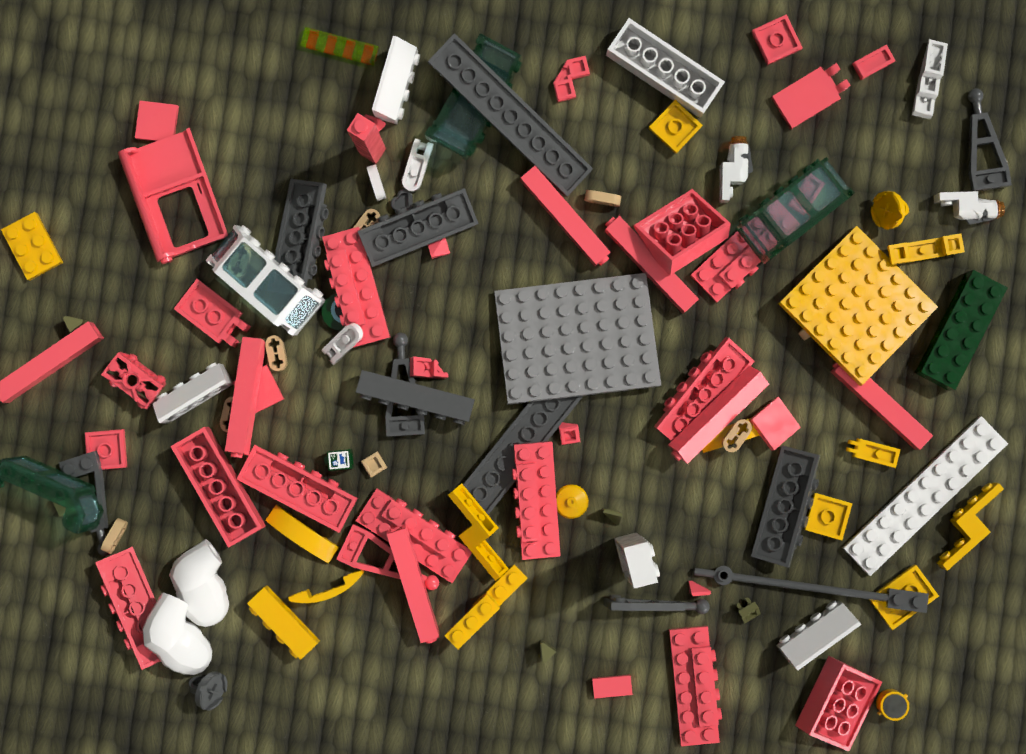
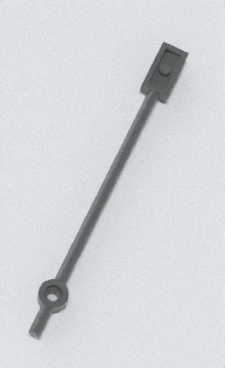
M719 566L715 570L694 569L695 576L714 578L720 585H727L731 581L885 601L886 608L927 613L928 593L888 588L887 594L738 574L733 573L727 566ZM721 572L727 573L726 579H721Z

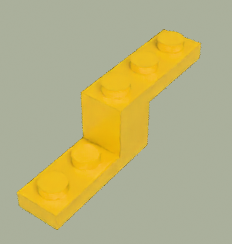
M461 483L448 494L453 503L456 504L472 524L459 537L496 581L509 569L486 541L498 529V526Z
M987 483L982 487V492L978 496L974 495L971 497L963 509L960 508L953 513L954 517L950 521L965 538L956 541L955 547L952 550L946 551L940 556L937 564L941 569L948 571L991 533L976 514L1004 490L999 483Z
M514 564L473 604V607L444 636L459 649L500 609V605L528 577Z

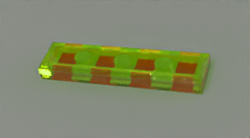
M308 27L304 29L300 44L304 48L372 66L375 65L379 46Z

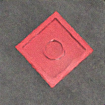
M787 14L751 31L767 66L803 49Z
M140 101L135 138L156 142L175 135L179 106Z
M268 365L262 367L256 413L284 400Z
M779 397L774 398L749 420L771 451L777 449L801 428Z
M125 429L85 432L86 454L97 451L102 470L127 467Z

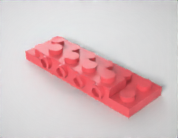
M773 197L690 276L717 303L732 288L738 289L745 282L743 278L747 274L752 276L759 269L757 265L761 261L767 262L773 256L771 252L775 248L779 250L787 243L784 239L800 224Z
M360 227L322 237L327 253V259L324 260L327 271H331L330 285L337 292V296L334 297L337 308L341 307L342 315H339L342 326H347L351 323H356L363 331L362 339L353 348L391 338L369 258L358 234Z
M725 337L715 351L705 352L700 358L701 363L689 371V378L677 386V393L665 401V408L663 409L665 413L654 427L670 441L675 439L739 375L754 363V360L730 338Z
M553 442L513 444L515 468L512 469V478L516 480V488H513V495L518 503V507H515V518H519V526H516L517 538H520L521 559L559 557L560 542Z
M254 445L237 480L340 533L358 498L338 487V482L332 479L328 481L322 479L321 473L315 470L311 472L305 470L304 464L295 461L293 464L287 460L288 456L280 452L276 455Z
M376 488L356 521L387 542H389L387 537L388 529L406 524L417 561L450 583H453L472 554L469 548L456 540V535L446 529L444 532L439 529L437 522L432 519L427 521L422 518L424 514L415 508L413 511L407 508V503L400 498L395 500Z
M130 547L96 562L95 565L102 578L103 585L100 587L105 597L109 596L111 601L108 604L112 615L116 613L119 619L116 621V625L119 631H124L126 639L123 640L127 650L132 649L140 669L143 670L160 662L157 655L144 646L143 626L156 600L133 547Z
M708 626L669 629L680 745L691 746L720 743L718 720H722L721 708H717L716 701L720 700L719 689H715L718 673L717 669H713L716 654L715 650H711Z

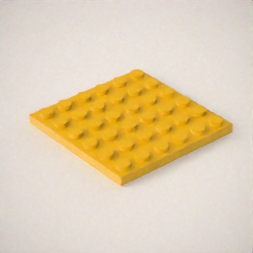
M855 226L778 303L859 386H862L938 308L896 264H890V258L858 226Z

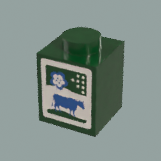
M352 449L327 451V455L324 456L325 467H328L329 471L354 468Z

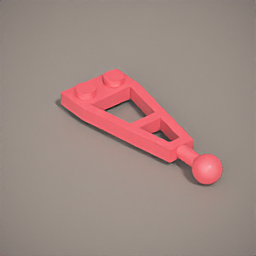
M353 524L336 560L353 568L400 579L399 572L389 570L394 560L391 547L372 532ZM368 538L390 554L384 568L357 562ZM422 574L426 589L436 590L439 586V579L434 575L425 576Z

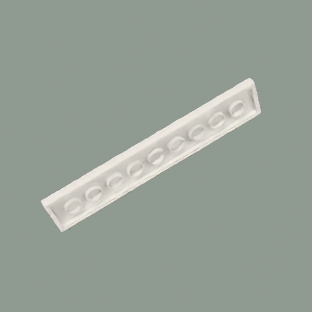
M979 416L842 548L871 576L1004 449L1008 443L982 416Z

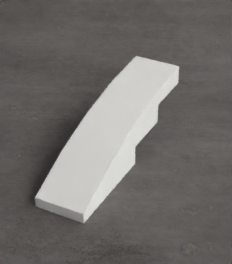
M931 39L927 43L912 111L914 116L931 119L933 116L935 99L939 93L940 79L944 74L947 43Z

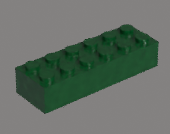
M975 270L966 272L915 374L948 391L956 390L1008 287Z

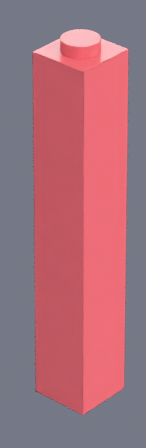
M357 113L347 132L359 154L377 164L386 147L375 123Z
M536 166L532 167L520 178L521 183L594 266L598 264L602 266L610 259L608 257L610 254L608 248Z
M621 216L616 219L612 217L605 224L607 228L604 232L643 273H646V276L682 314L699 300L675 273L672 275L668 274L657 263L641 237Z
M86 322L0 381V402H12L103 340L104 337L93 322Z
M242 337L225 452L230 453V457L242 458L243 455L249 456L266 347L265 341L260 338Z
M836 362L833 363L832 367L834 368L830 372L914 450H921L933 437L928 430L871 378L862 386H859Z
M749 366L668 444L672 449V456L676 460H682L688 464L769 385L761 371Z
M407 525L388 529L387 537L420 643L435 642L439 638L440 631Z

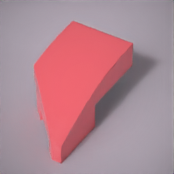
M414 356L410 358V377L446 379L448 374L442 371L436 359L431 360L430 358Z

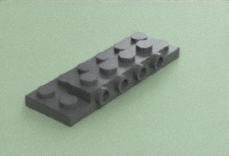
M290 179L274 259L279 264L282 262L290 268L289 272L293 276L297 275L305 282L303 285L307 286L308 279L312 280V276L317 273L315 262L316 257H319L321 253L319 242L320 238L325 234L323 227L324 219H327L329 215L327 205L323 204L327 184ZM276 269L272 270L268 291L295 295L298 291L297 287Z
M465 188L447 195H442L441 192L430 196V201L425 203L424 200L413 203L414 207L406 209V207L395 210L396 214L390 217L388 214L382 215L377 218L378 222H375V224L358 230L372 267L479 224Z
M781 446L751 557L790 568L794 550L797 549V546H801L803 541V535L800 534L802 527L806 528L809 517L806 516V512L813 505L812 491H816L819 479H816L817 475L815 474L820 455Z

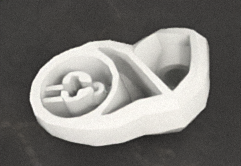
M207 539L184 552L176 559L169 574L176 590L177 598L188 604L187 618L196 625L203 627L215 625L223 620L229 607L224 581L216 574L222 564V560L214 546Z
M161 593L143 626L144 646L156 654L164 666L174 672L183 675L202 673L209 666L212 659L210 642L194 623L186 621L188 604L172 595Z

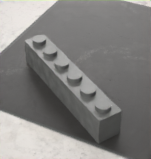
M364 370L361 371L356 393L360 394L359 398L370 401L372 397L379 399L378 403L390 405V402L398 404L397 408L404 410L412 407L416 409V413L427 415L428 412L435 413V418L446 420V417L454 418V423L462 425L470 421L475 399Z

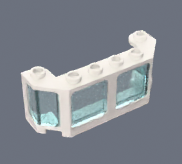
M234 225L231 233L217 250L209 255L206 262L213 266L212 270L273 324L276 326L281 325L292 336L298 335L326 301L322 297L323 293L317 288L311 289L304 286L305 282L297 275L293 276L289 272L290 268L282 262L279 264L274 259L275 255L267 249L264 251L260 247L261 243L250 235L252 232L244 225Z

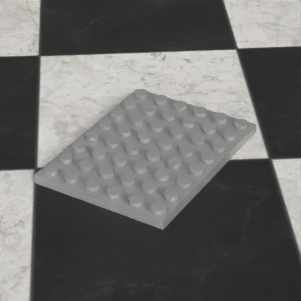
M646 273L494 291L508 405L661 386Z

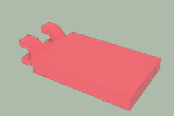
M837 63L825 71L822 67H819L771 97L791 130L841 99L839 94L851 86L847 79L837 86L831 76L837 74L840 70Z
M199 279L195 280L174 308V310L220 344L224 340L234 348L240 342L231 336L234 329L239 327L247 333L251 328L249 324L240 319L243 314L241 311Z

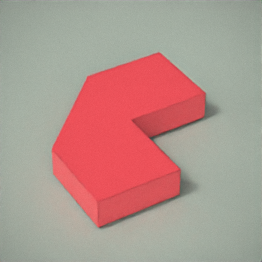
M586 56L569 59L565 62L562 70L553 82L557 102L576 98L572 80L590 75Z

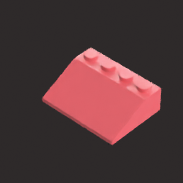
M691 189L636 223L634 228L657 263L668 274L672 275L728 239L731 223L697 192Z
M828 656L795 726L810 736L850 751L882 681Z

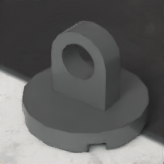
M212 671L206 676L191 678L189 689L191 693L195 694L196 705L207 711L216 708L223 700V697H221L223 692L226 693L227 691L226 676L220 672Z

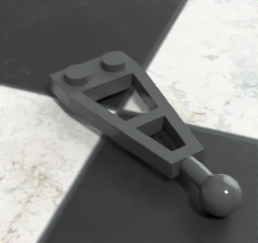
M974 88L968 93V100L973 103L975 113L970 116L968 174L972 192L1012 185L1009 166L988 112H982L981 101L984 95L978 88ZM978 121L983 122L988 137L977 139ZM991 144L1000 168L977 171V146Z
M397 333L393 337V343L397 347L398 359L393 360L391 378L397 379L399 365H405L409 382L416 384L415 378L410 377V359L405 358V346L408 343V337L404 333ZM390 402V405H387L385 416L387 437L425 434L424 414L418 413V415L392 417L394 403Z
M93 451L59 462L64 481L91 533H97L99 540L98 553L101 556H109V553L101 550L103 541L106 538L104 529L108 528L103 470L101 469L102 465L98 452ZM94 472L97 499L84 502L73 479ZM98 505L100 524L96 525L88 509L89 507Z
M613 594L609 598H604L605 607L618 611L695 610L699 614H706L710 609V605L705 599H699L696 602L626 599L621 597V595Z

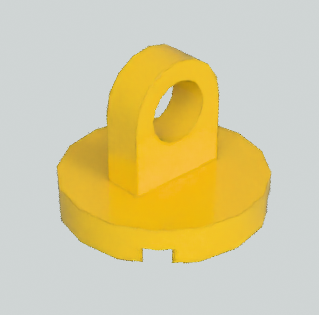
M893 191L878 193L872 201L874 202L873 207H871L872 219L878 227L886 230L897 228L909 213L907 203L902 200L899 194Z

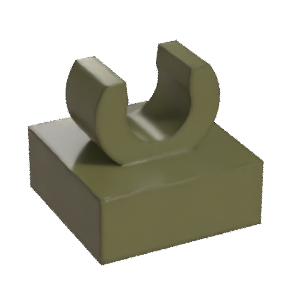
M748 597L745 598L748 603L746 607H742L739 602L737 603L738 613L744 624L761 614L755 601L751 603Z

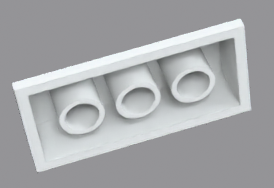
M396 36L392 38L372 107L376 118L398 124L399 119L402 120L403 103L408 101L410 93L407 89L409 83H413L415 72H413L414 65H418L420 59L417 47Z
M215 362L207 366V371L204 373L192 375L189 378V382L185 384L182 382L174 386V391L167 394L165 392L156 398L157 401L153 403L158 422L170 423L232 386L233 380L224 365L216 364Z
M830 602L826 606V610L821 613H815L810 617L811 620L808 623L798 625L794 629V633L790 636L787 634L779 640L780 643L776 646L789 664L797 671L861 625L842 602Z

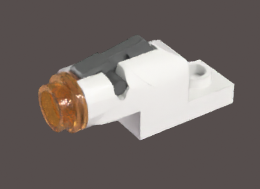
M731 137L727 158L729 162H722L720 165L719 203H728L730 198L733 197V187H730V185H743L748 178V174L753 171L747 137Z
M978 191L940 192L934 195V203H941V206L953 205L954 218L965 220L968 225L1003 217L1005 213L1003 202L978 198Z

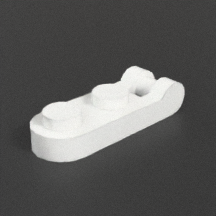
M414 139L402 179L403 187L409 192L418 191L422 185L433 150V143L428 142L426 144L419 139ZM418 150L425 151L424 155L417 154Z
M356 323L345 326L321 350L324 355L327 354L329 356L330 362L333 365L338 363L362 339L363 331L361 327Z

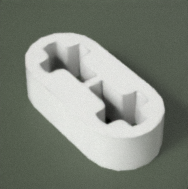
M376 164L368 166L367 171L377 201L387 199Z

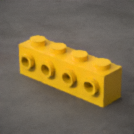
M268 585L247 603L250 606V612L255 616L258 615L263 620L262 624L268 630L272 629L275 632L276 639L281 644L285 643L290 648L289 652L293 657L301 660L320 642L315 634Z

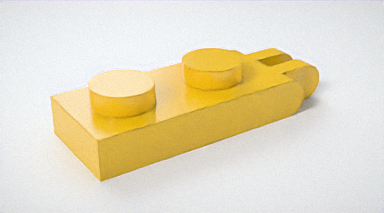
M859 438L856 441L848 440V444L855 445L854 449L846 447L847 452L853 453L852 457L896 468L901 449Z

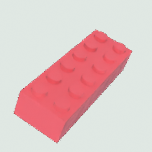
M203 427L171 446L228 548L266 527L241 481L237 480V474L210 427Z

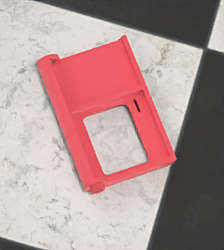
M190 128L140 148L130 147L118 152L157 262L162 264L169 263L176 256L229 237ZM192 187L208 230V236L180 247H174L159 207L158 199Z

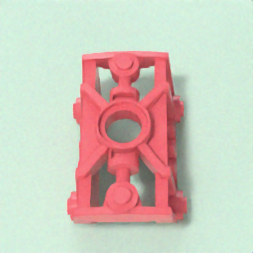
M118 352L101 374L109 380L112 387H119V389L131 396L141 409H148L166 385L164 376L156 375L140 363L136 355H129L123 352ZM118 358L127 364L128 371L120 369V365L117 363ZM108 371H117L119 373L118 376L122 379L120 380L113 374L108 373ZM131 375L137 377V383L134 386H130L127 382L128 377ZM150 381L158 387V390L146 389V384L143 382ZM137 391H143L147 399L138 394Z

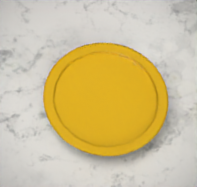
M573 484L565 485L556 493L557 512L561 516L575 519L582 516L587 510L588 496L580 486Z

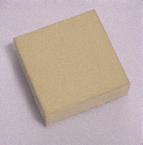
M378 451L361 461L370 477L388 468Z

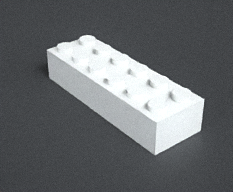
M628 18L607 49V57L673 101L676 100L685 109L699 118L702 117L725 82L630 18Z
M638 533L614 538L623 575L631 586L638 588L658 583L657 577L660 576L658 565L652 560V557L655 556L652 544L648 543Z

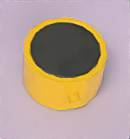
M894 689L883 690L876 699V707L879 710L877 714L879 716L883 715L892 721L903 719L909 711L908 695H903Z

